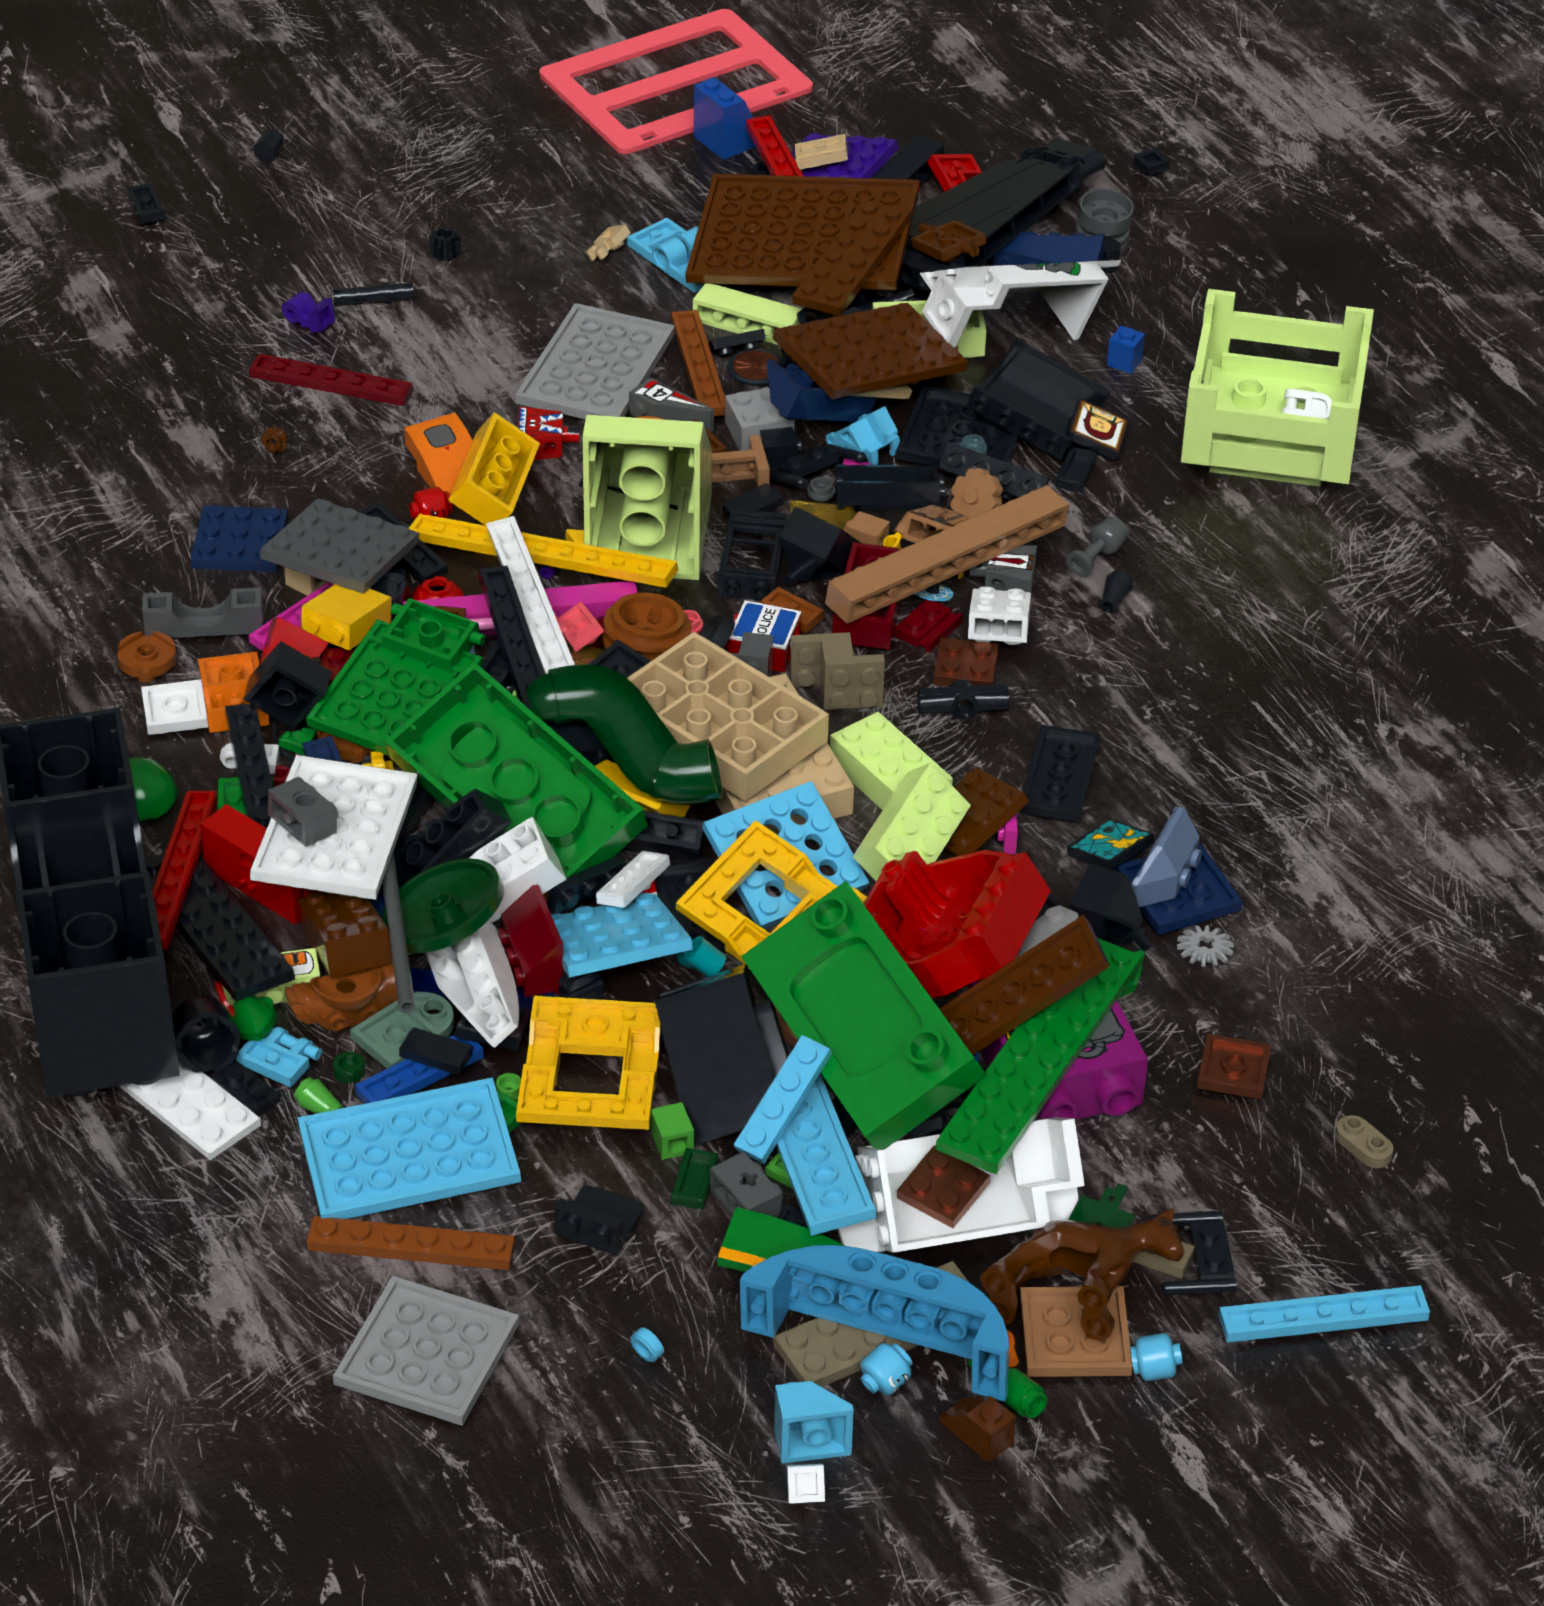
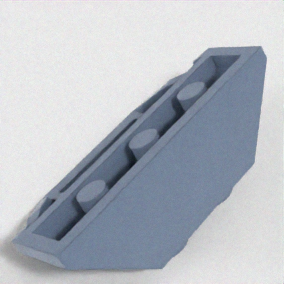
M1175 806L1131 884L1139 907L1176 898L1181 887H1187L1192 867L1197 868L1202 856V850L1198 849L1200 836L1183 807Z

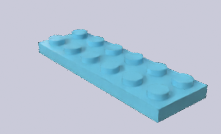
M818 1077L776 1144L811 1236L877 1218L875 1206L823 1079Z

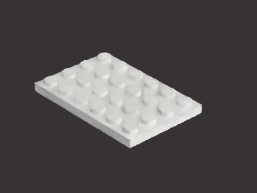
M296 755L286 782L299 776L309 785L313 786L324 798L332 802L338 811L337 833L305 847L271 818L251 867L250 880L376 900L417 785V774Z

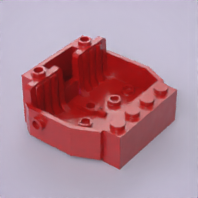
M981 850L932 862L927 865L917 851L905 853L902 860H892L883 866L882 873L865 900L864 906L929 996L936 998L948 995L974 981L984 980L1013 961L1051 890L1026 852L1011 855L1004 852Z

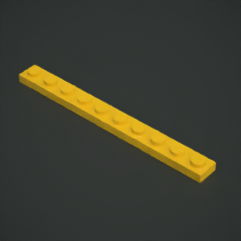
M419 514L408 528L419 532V539L423 543L497 556L487 526ZM521 532L533 563L664 588H667L678 571L677 561Z

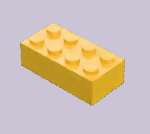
M494 412L476 432L448 501L485 526H487L486 523L508 518L514 510L540 443Z

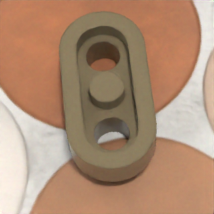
M1348 1115L1338 1121L1335 1133L1336 1140L1361 1162L1373 1168H1382L1391 1162L1394 1149L1392 1142L1366 1120L1359 1116Z

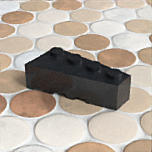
M475 788L447 808L446 815L440 820L433 818L426 824V830L418 836L411 834L403 840L404 846L394 850L399 887L401 888L410 879L431 867L452 860L467 859L477 850L495 840L512 822L503 803Z

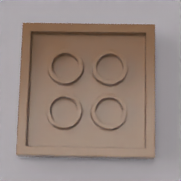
M1118 1286L1107 1304V1308L1115 1323L1111 1336L1105 1341L1089 1338L1081 1327L1084 1306L1079 1303L1077 1297L1081 1287H1020V1307L1027 1376H1132L1133 1365L1124 1287Z

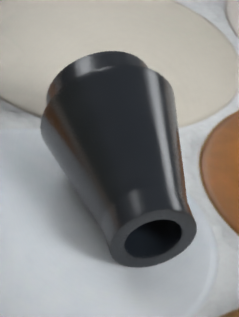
M1115 570L1107 575L1100 602V607L1105 612H1115L1119 604L1132 591L1133 580L1128 573L1122 570Z

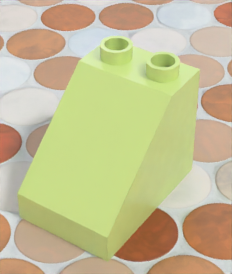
M586 415L583 431L584 544L677 561L678 571L673 578L699 580L712 496V448L704 422ZM608 486L622 489L624 494L613 490H609L607 488ZM673 504L678 506V510L669 508V505Z

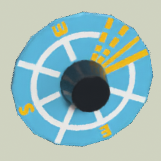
M939 583L915 593L918 597L931 601H947L953 598L951 589Z

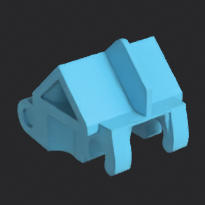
M885 406L869 414H863L853 424L826 435L827 444L864 452L868 463H872V465H878V449L880 448L883 449L890 446V455L895 456L900 439L896 435L898 430Z

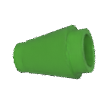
M306 1078L301 1082L294 1094V1098L298 1100L300 1107L315 1114L344 1108L319 1079Z

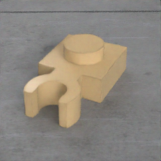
M626 224L608 227L594 241L595 245L586 251L591 261L596 259L597 256L600 259L605 258L609 250H616L624 244L623 240L630 234Z

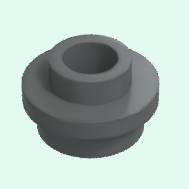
M816 477L811 480L807 488V494L817 502H826L835 496V487L830 479Z

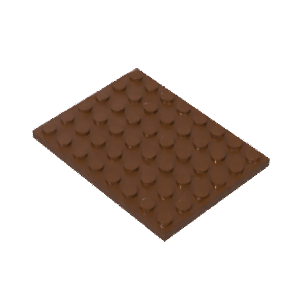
M713 174L685 273L686 283L799 287L862 200L866 199L911 210V221L861 288L897 290L920 191L919 180Z

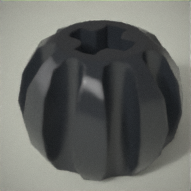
M597 971L570 978L565 972L558 982L559 994L562 998L604 1000L605 986Z

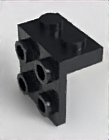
M590 1185L583 1186L573 1202L560 1198L556 1204L555 1235L617 1256L642 1216L643 1204Z

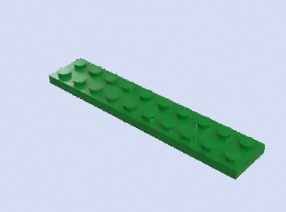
M1097 938L1110 966L1017 1026L985 1071L987 1076L975 1085L936 1140V1150L997 1175L1142 965V955Z

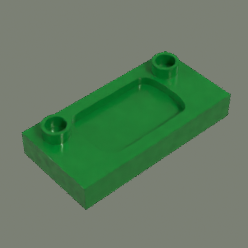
M476 662L467 667L384 741L390 758L405 772L416 773L417 783L446 809L475 788L501 801L512 822L498 837L533 817L559 858L566 878L613 858L648 826L644 809Z
M847 881L840 884L741 956L797 1039L799 1040L804 1035L831 1049L832 1055L821 1071V1074L873 1148L885 1150L987 1076Z

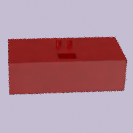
M228 804L200 823L204 861L217 877L294 925L301 921L297 899L305 898L307 894L317 890L250 880V870L267 828Z

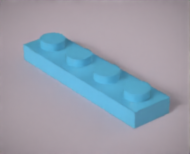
M804 1035L800 1037L734 1143L737 1151L745 1152L749 1157L765 1164L831 1057L832 1052L830 1048Z

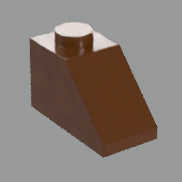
M991 1396L963 1398L939 1416V1422L988 1463L1014 1444L1016 1416Z

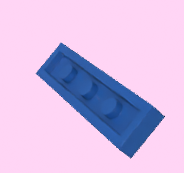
M455 1035L449 1037L450 1039L473 1045V1054L465 1067L484 1058L483 1048L478 1042L456 1038ZM405 1059L356 1084L355 1092L362 1102L366 1104L413 1094L452 1073Z

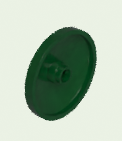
M457 859L431 867L405 883L399 889L408 953L437 951L460 942L480 929L496 912L504 895V885L495 867L480 859ZM384 908L381 919L388 927L386 909Z

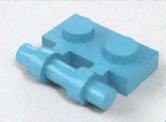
M278 1026L276 1028L272 1027L268 1034L260 1041L249 1040L239 1050L236 1061L252 1071L291 1088L309 1068V1058L317 1061L322 1055V1049L314 1046L311 1040L304 1037L298 1039L289 1035L288 1030Z

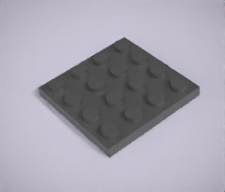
M316 499L261 548L260 559L364 594L419 542V532L410 530L402 525L383 521L379 517H371L359 513L352 508H344L332 504L328 500Z

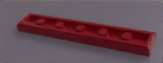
M258 354L249 368V377L399 406L405 405L413 391V383L264 354Z

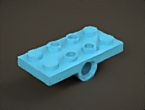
M665 218L627 237V246L692 292L696 293L704 286V284L686 283L685 278L698 226L686 231L669 218Z

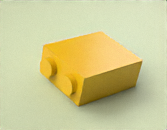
M335 584L302 605L301 629L331 644L351 650L360 644L377 619L389 624L391 623L392 597L372 589L363 594Z

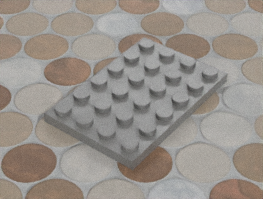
M575 303L516 392L515 403L530 408L561 411L564 415L586 420V415L624 417L629 410V392L648 379L674 337L675 325Z

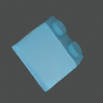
M812 1381L775 1385L774 1432L781 1464L851 1455L853 1405Z

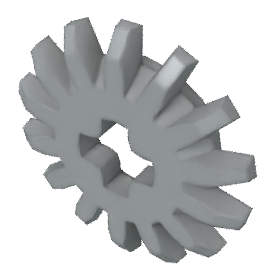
M1195 925L1193 926L1194 931L1185 929L1183 931L1185 935L1178 937L1177 941L1182 943L1177 944V950L1185 949L1181 956L1182 958L1189 956L1191 958L1189 963L1191 964L1197 961L1201 963V967H1206V963H1212L1214 967L1218 966L1217 961L1219 959L1224 963L1228 961L1225 954L1232 956L1233 951L1229 947H1234V943L1228 940L1230 939L1229 934H1220V928L1209 932V925L1205 926L1204 931ZM1203 940L1205 943L1212 942L1211 948L1199 947L1200 941Z

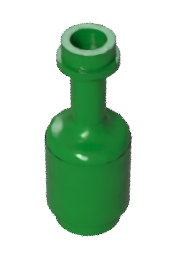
M969 1359L968 1365H969V1367H971V1368H972V1359ZM1009 1368L1008 1397L1006 1401L1002 1402L1022 1417H1037L1042 1413L1047 1404V1396L1044 1394L1043 1388L1019 1369Z

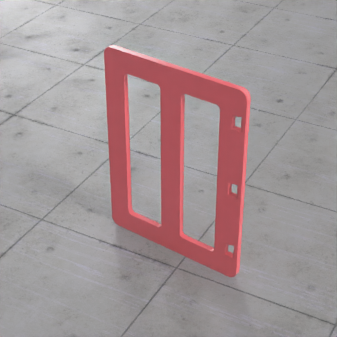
M730 9L716 10L543 66L540 69V78L621 154H630L693 133L694 108L632 129L625 128L609 113L610 111L752 64H759L776 81L737 93L738 96L745 100L751 113L806 95L813 90V82ZM716 31H722L740 47L597 95L589 94L574 79V77ZM785 92V94L776 96V94ZM653 136V138H651V139H648V140H645V141L643 140V139H645V138H648V137Z

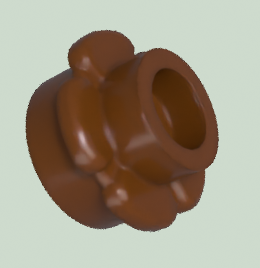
M271 427L266 429V433L262 434L261 443L265 445V449L273 454L281 453L287 448L288 436L283 429Z

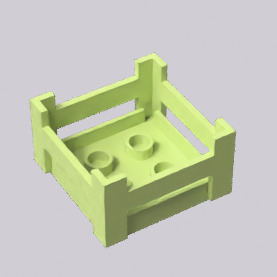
M1208 289L1194 371L1192 370L1188 390L1181 462L1205 466L1210 465L1209 472L1296 484L1319 487L1321 481L1349 484L1374 309L1346 306L1343 325L1234 311L1236 292ZM1230 338L1340 352L1338 367L1229 353ZM1285 389L1318 392L1330 397L1332 402L1329 419L1281 413L1282 408L1286 405V399H1284ZM1297 401L1296 409L1305 410L1306 402Z

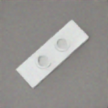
M647 851L640 852L596 893L597 904L625 908L670 866L669 855Z

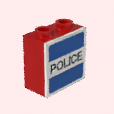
M745 600L740 612L734 616L735 627L730 639L724 646L725 649H728L729 653L739 654L744 632L773 635V670L785 672L790 661L791 635L801 634V611Z

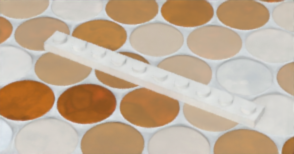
M512 516L486 523L501 566L508 565L544 673L547 674L550 669L575 665L515 517Z

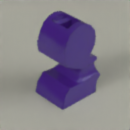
M299 292L283 303L281 307L284 317L289 322H299L302 328H309L312 333L321 332L336 321L331 298H325L316 305L310 294Z

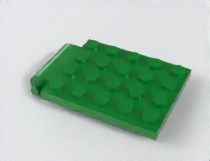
M411 598L404 605L394 603L391 607V614L396 615L391 624L376 620L329 685L325 696L316 703L306 717L307 726L390 756L384 742L473 662H476L480 667L484 665L483 657L469 653L474 644L482 646L486 638L484 634L479 633V624L477 622Z

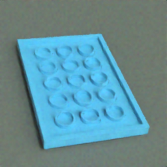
M493 1077L297 1118L321 1219H348L521 1182L520 1170Z

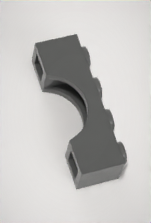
M261 588L231 589L228 597L222 603L210 608L187 606L180 602L173 592L143 593L142 614L145 635H153L152 631L162 632L171 638L249 635L263 626Z

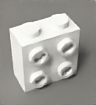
M992 587L973 589L969 611L968 639L987 643L991 641H1004V643L1009 645L1027 643L1031 592H1025L1016 588L1009 589L1008 591L995 590Z

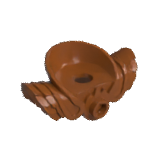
M393 963L331 978L329 975L312 978L310 982L303 981L300 984L295 983L291 987H285V996L288 1004L300 1021L308 1025L318 1023L323 1028L333 1031H340L344 1028L358 1025L398 1000Z

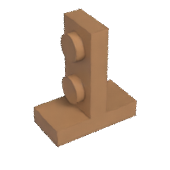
M760 435L749 436V450L712 453V482L754 478L757 487L764 483L769 485L770 469Z

